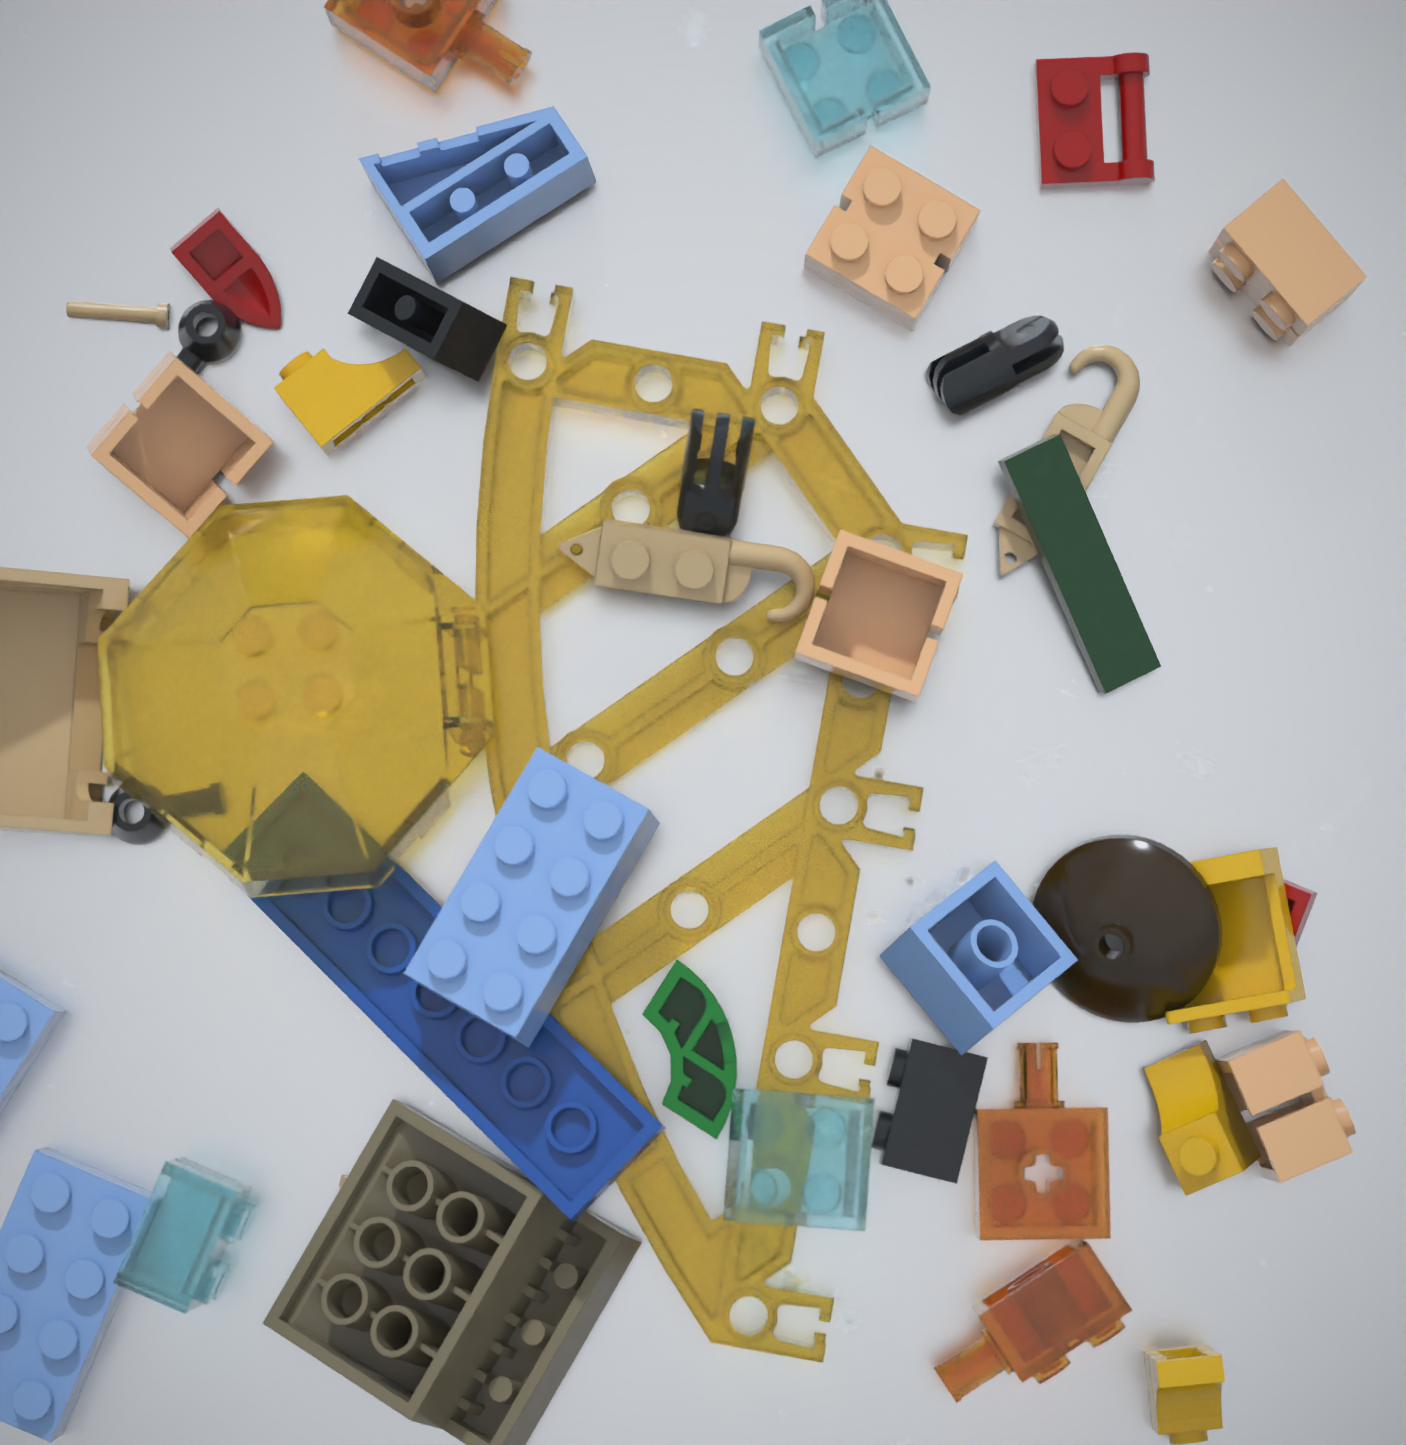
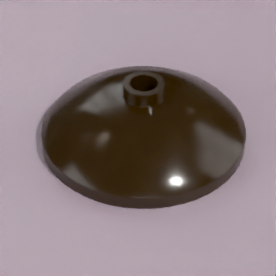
M1125 834L1107 835L1078 844L1061 856L1048 870L1037 889L1033 901V906L1078 959L1052 983L1071 1002L1101 1018L1118 1022L1140 1023L1166 1017L1165 1012L1182 1009L1204 988L1211 978L1220 956L1222 945L1221 918L1219 908L1209 885L1198 870L1182 855L1166 845L1148 838ZM1114 934L1123 941L1124 950L1115 951L1111 949L1106 943L1105 935Z

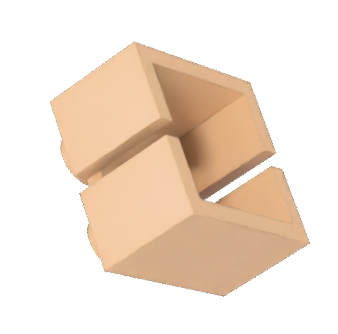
M870 146L841 194L840 207L834 205L805 253L804 268L910 331H913L940 286L944 271H949L975 228L981 210L875 147Z
M1281 179L1228 223L1209 250L1215 257L1211 266L1219 279L1233 292L1241 288L1257 307L1252 311V314L1260 327L1274 340H1278L1282 336L1290 347L1344 303L1367 278L1364 272L1284 179Z
M169 351L132 393L137 402L140 403L133 412L128 406L123 404L86 447L95 460L190 539L227 496L222 487L213 480V477L221 470L226 478L237 485L274 441L196 372Z
M840 529L818 591L830 596L829 602L815 597L794 659L916 703L939 643L937 640L926 637L927 632L938 636L941 635L963 573Z
M1283 1030L1216 1059L1240 1112L1248 1109L1250 1116H1253L1298 1096L1301 1098L1299 1101L1246 1123L1261 1155L1257 1163L1265 1179L1282 1183L1353 1153L1347 1137L1356 1134L1354 1124L1341 1098L1333 1100L1332 1097L1327 1096L1324 1090V1083L1321 1077L1329 1074L1330 1071L1324 1054L1314 1037L1307 1040L1299 1030Z

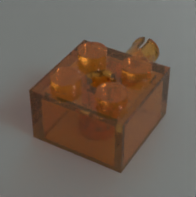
M328 0L324 5L325 12L332 26L434 93H436L458 58L462 59L465 55L502 78L510 86L520 76L517 72L518 67L524 70L532 55L531 50L523 48L486 23L487 15L498 0H427L423 5L415 3L410 8L406 7L404 0Z
M1059 1042L1040 1043L1039 1070L1037 1069L1036 1043H1017V1050H1019L1020 1101H1013L1014 1107L975 1108L973 1116L975 1236L980 1241L1111 1239L1108 1107L1065 1106V1101L1059 1100ZM1044 1154L1046 1163L1057 1167V1177L1046 1179L1045 1189L1037 1190L1035 1181L1025 1178L1024 1173L1026 1167L1035 1165L1037 1155Z
M1077 1237L973 1305L971 1308L985 1328L980 1331L983 1338L934 1369L956 1403L1004 1370L1008 1375L1014 1372L1022 1383L1033 1377L1038 1384H1041L1071 1364L1066 1354L1085 1341L1095 1348L1120 1333L1126 1327L1121 1317L1131 1312L1132 1309L1089 1243Z

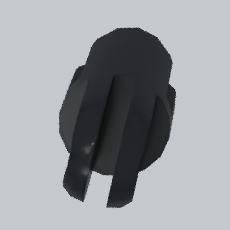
M1041 315L1026 317L994 333L989 331L979 336V338L935 359L930 363L926 371L927 382L951 413L961 416L1005 393H1009L1018 388L1019 383L1052 367L1063 354V338L1058 334L1059 328L1055 321Z
M694 408L691 411L680 479L681 487L677 506L678 524L681 530L730 536L739 517L756 421L753 417L743 416L734 465L723 461L730 414L717 412L710 458L697 459L702 441L701 432L705 410Z

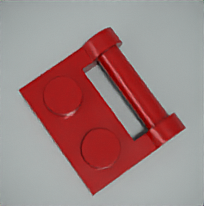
M1132 52L1103 57L1036 59L1034 70L1040 189L1141 185L1154 182V161L1148 159L1144 93V77L1150 75L1149 55ZM1119 80L1122 161L1104 163L1100 81Z

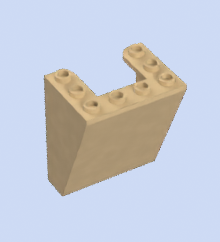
M0 567V831L80 836L112 835L114 803L102 802L100 799L101 785H107L108 772L101 771L109 647L117 645L118 632H112V624L115 618V611L126 612L128 609L130 579Z

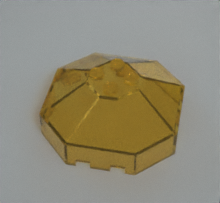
M348 495L219 505L97 640L104 766L110 777L118 787L133 799L138 800L158 817L163 825L201 857L204 856L216 866L235 886L250 898L380 887L395 870V863L418 837L422 839L451 806L449 787L495 736L486 609Z

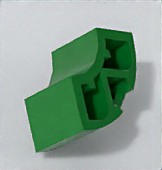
M676 960L642 1013L660 1031L670 1053L671 1082L662 1105L717 1140L728 1118L735 1094L737 1059L734 1039L723 1009L713 993L691 969Z

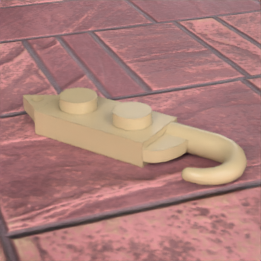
M1105 344L1090 346L1079 352L1069 365L1072 373L1080 372L1087 364L1094 361H1103L1111 365L1117 375V384L1104 408L1101 410L1091 405L1078 403L1066 405L1056 413L1041 439L1043 440L1053 434L1061 435L1085 491L1135 405L1140 390L1139 370L1132 358L1121 349ZM1011 493L993 524L999 528V573L1002 576L1038 556V552ZM1008 553L1014 554L1016 562L1013 564L1007 563L1005 555Z
M604 518L603 526L562 541L558 546L561 552L595 578V586L716 604L733 602L742 595L750 582L753 568L785 573L795 583V596L790 604L784 608L769 610L766 614L769 622H788L798 618L809 608L815 594V577L810 565L797 552L781 546L734 540L728 536ZM578 543L582 546L583 551L581 553H574L571 546Z

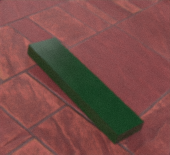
M1053 434L999 460L1000 468L1098 692L1106 694L1161 667L1061 435Z

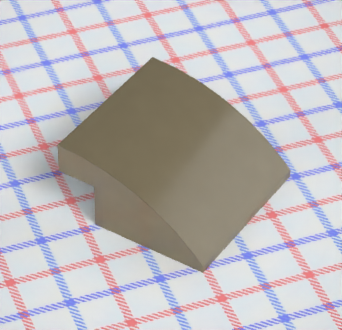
M392 1099L262 1324L413 1422L443 1429L466 1445H526L642 1242L589 1210H586L575 1222L571 1221L521 1170L403 1103Z

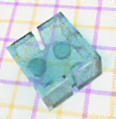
M822 0L820 18L824 27L816 31V15L811 5L759 30L758 48L815 159L865 135L869 118H872L876 127L879 128L928 103L931 85L887 0Z
M733 1089L723 1219L742 1223L784 1226L799 1225L812 1228L865 1231L875 1099L755 1089Z
M185 1157L165 1161L113 1283L184 1314L196 1309L203 1303L207 1305L210 1299L216 1300L231 1266L221 1261L228 1243L234 1244L236 1239L242 1240L256 1208L255 1204L247 1201L252 1186Z

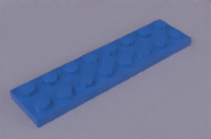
M305 771L214 861L571 1221L575 1222L666 1129L550 1013L528 1048L420 986L405 975L406 968L437 918L442 906Z

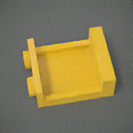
M1277 847L1190 862L1202 875L1215 897L1221 918L1222 945L1216 968L1201 992L1185 1007L1165 1012L1167 1025L1187 1021L1190 1034L1227 1027L1226 1014L1248 1011L1250 1023L1289 1016L1286 1004L1305 1000L1306 994Z

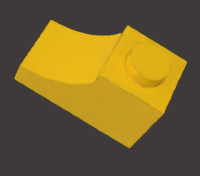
M323 348L314 356L309 351H305L291 360L280 371L279 376L283 381L276 385L274 389L328 456L426 377L422 368L406 348L390 358L370 364H349L331 358Z
M1207 1040L1144 1068L1159 1110L1161 1135L1158 1138L1186 1196L1245 1171L1261 1157Z
M1208 1345L1144 1351L1152 1429L1158 1435L1168 1434L1170 1444H1190L1207 1441V1430L1223 1428L1221 1391L1225 1377L1223 1359L1220 1353Z

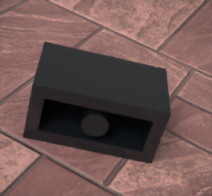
M376 257L347 313L479 382L508 326L379 257Z
M912 1038L909 1039L907 1050L895 1048L886 1083L887 1086L897 1088L892 1112L879 1111L871 1148L882 1151L879 1163L888 1167L957 1184L988 1057L968 1052L961 1056L956 1049Z

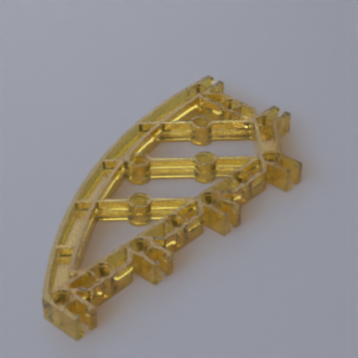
M510 277L502 320L508 326L498 343L483 439L476 524L475 621L479 698L489 784L495 817L537 747L568 763L571 753L581 745L598 747L604 754V766L602 771L593 778L609 786L793 658L815 597L828 602L830 596L818 591L831 553L810 567L815 577V594L809 608L798 618L788 622H769L766 618L769 610L782 609L793 600L796 589L793 580H790L729 624L715 630L706 640L576 730L567 733L559 742L552 746L546 698L542 613L593 578L591 574L558 549L559 543L603 526L604 518L615 520L613 512L615 506L621 499L627 496H637L648 503L650 513L643 524L667 527L677 520V506L681 487L680 479L688 436L687 433L627 476L613 481L601 494L544 532L549 458L556 406L682 429H689L691 411L694 408L705 410L701 432L702 441L697 459L710 458L717 412L730 414L723 461L734 465L743 416L753 417L756 423L748 470L770 455L833 546L841 529L871 541H889L899 551L912 555L913 548L952 551L951 558L964 560L968 535L904 524L900 521L814 399L825 332L807 329L806 337L800 336L798 348L808 350L809 353L802 378L795 381L785 376L773 377L768 373L771 344L777 345L778 337L784 338L786 326L762 321L751 385L746 389L729 365L724 362L593 339L565 357L576 299L574 289L572 287L555 285L554 293L551 292L550 305L557 306L549 335L541 336L534 332H520L523 300H530V294H533L535 282ZM532 350L541 353L546 358L547 365L539 377L532 380H523L512 372L513 361L520 353ZM651 372L665 375L672 383L670 394L659 402L646 401L636 391L638 381L644 375ZM783 394L795 402L797 414L790 422L785 424L771 423L762 414L761 406L763 402L772 395ZM578 543L571 546L574 553H581L583 551L582 546ZM957 590V593H956V596H955V599H954L953 604L955 603V601H956V599H957L958 590ZM730 642H739L746 645L753 655L751 667L740 675L724 673L716 662L717 653L723 645ZM830 671L809 788L595 936L550 1011V1014L662 1124L643 1084L612 1003L793 878L735 1203L715 1217H711L681 1164L666 1130L616 1179V1182L661 1265L711 1343L823 1363L826 1334L815 1332L813 1344L775 1334L777 1309L781 1305L819 1308V1321L830 1323L834 1303L833 1294L768 1283L766 1280L790 1264L792 1260L815 1130V1123L799 1102L798 1095L805 1094L868 1106L870 1098V1080L859 1079L857 1091L821 1082L819 1080V1073L823 1065L822 1053L827 1048L864 1051V1064L875 1066L879 1042L816 1031L810 1028L814 1021L837 1005L860 868L844 847L843 842L911 853L914 847L915 829L903 827L901 837L870 829L864 825L863 820L868 810L867 798L879 797L908 800V810L920 812L924 787L868 778L855 774V772L877 758L881 753L891 694L877 689L866 698L854 697L845 690L842 684V676ZM833 789H842L853 796L856 802V813L849 822L833 824L823 817L820 811V800L826 792ZM685 892L700 894L708 904L707 918L696 928L686 929L679 926L671 915L673 901ZM811 914H819L826 917L834 928L832 943L822 951L806 949L800 943L797 936L799 923L804 917ZM792 1040L803 1042L812 1054L810 1069L798 1078H789L782 1075L775 1065L777 1049L783 1043ZM767 1168L781 1170L790 1181V1189L787 1196L777 1204L760 1202L752 1190L755 1176ZM754 1297L765 1305L767 1318L759 1329L743 1331L732 1323L730 1310L738 1299Z

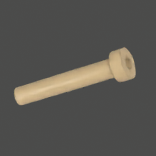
M68 300L66 306V314L71 317L156 323L157 328H169L170 303L159 302L157 307Z

